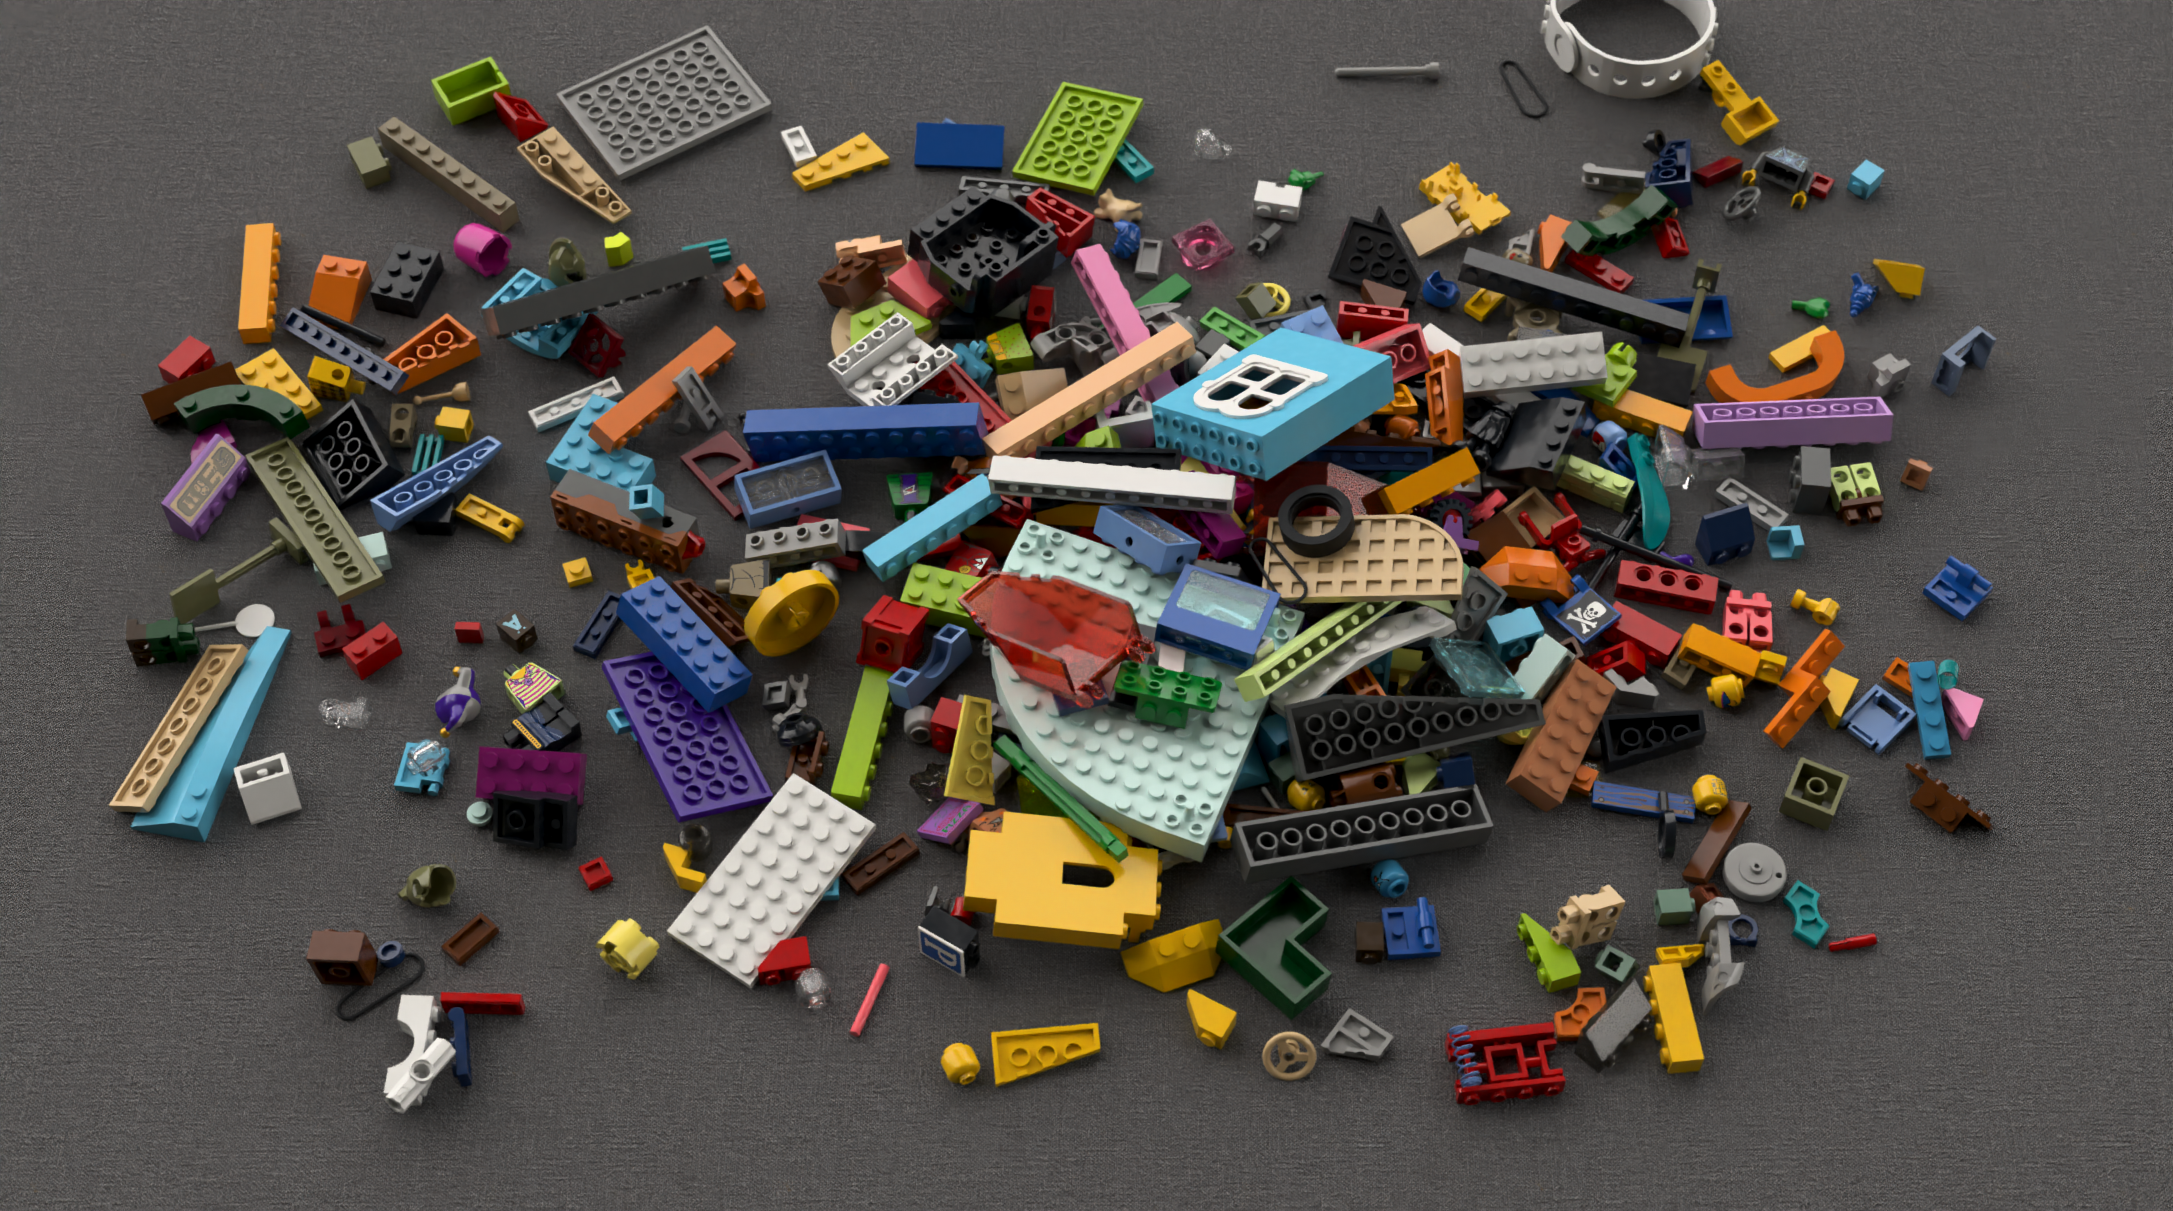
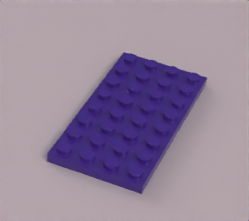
M652 652L603 661L601 668L678 823L771 802L773 794L727 705L708 713Z

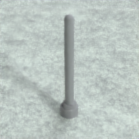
M1430 62L1425 64V67L1337 68L1335 75L1338 77L1425 75L1430 80L1439 79V62Z

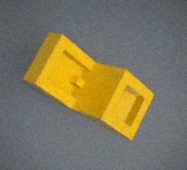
M664 843L665 860L679 887L697 893L707 881L706 874L689 869L691 864L689 849Z

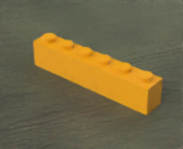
M273 223L246 225L238 324L243 344L271 342L272 332H275L273 315H276L277 308L274 297L278 296L275 280L279 279V271L276 264L280 262L278 246L281 245L280 232H276Z

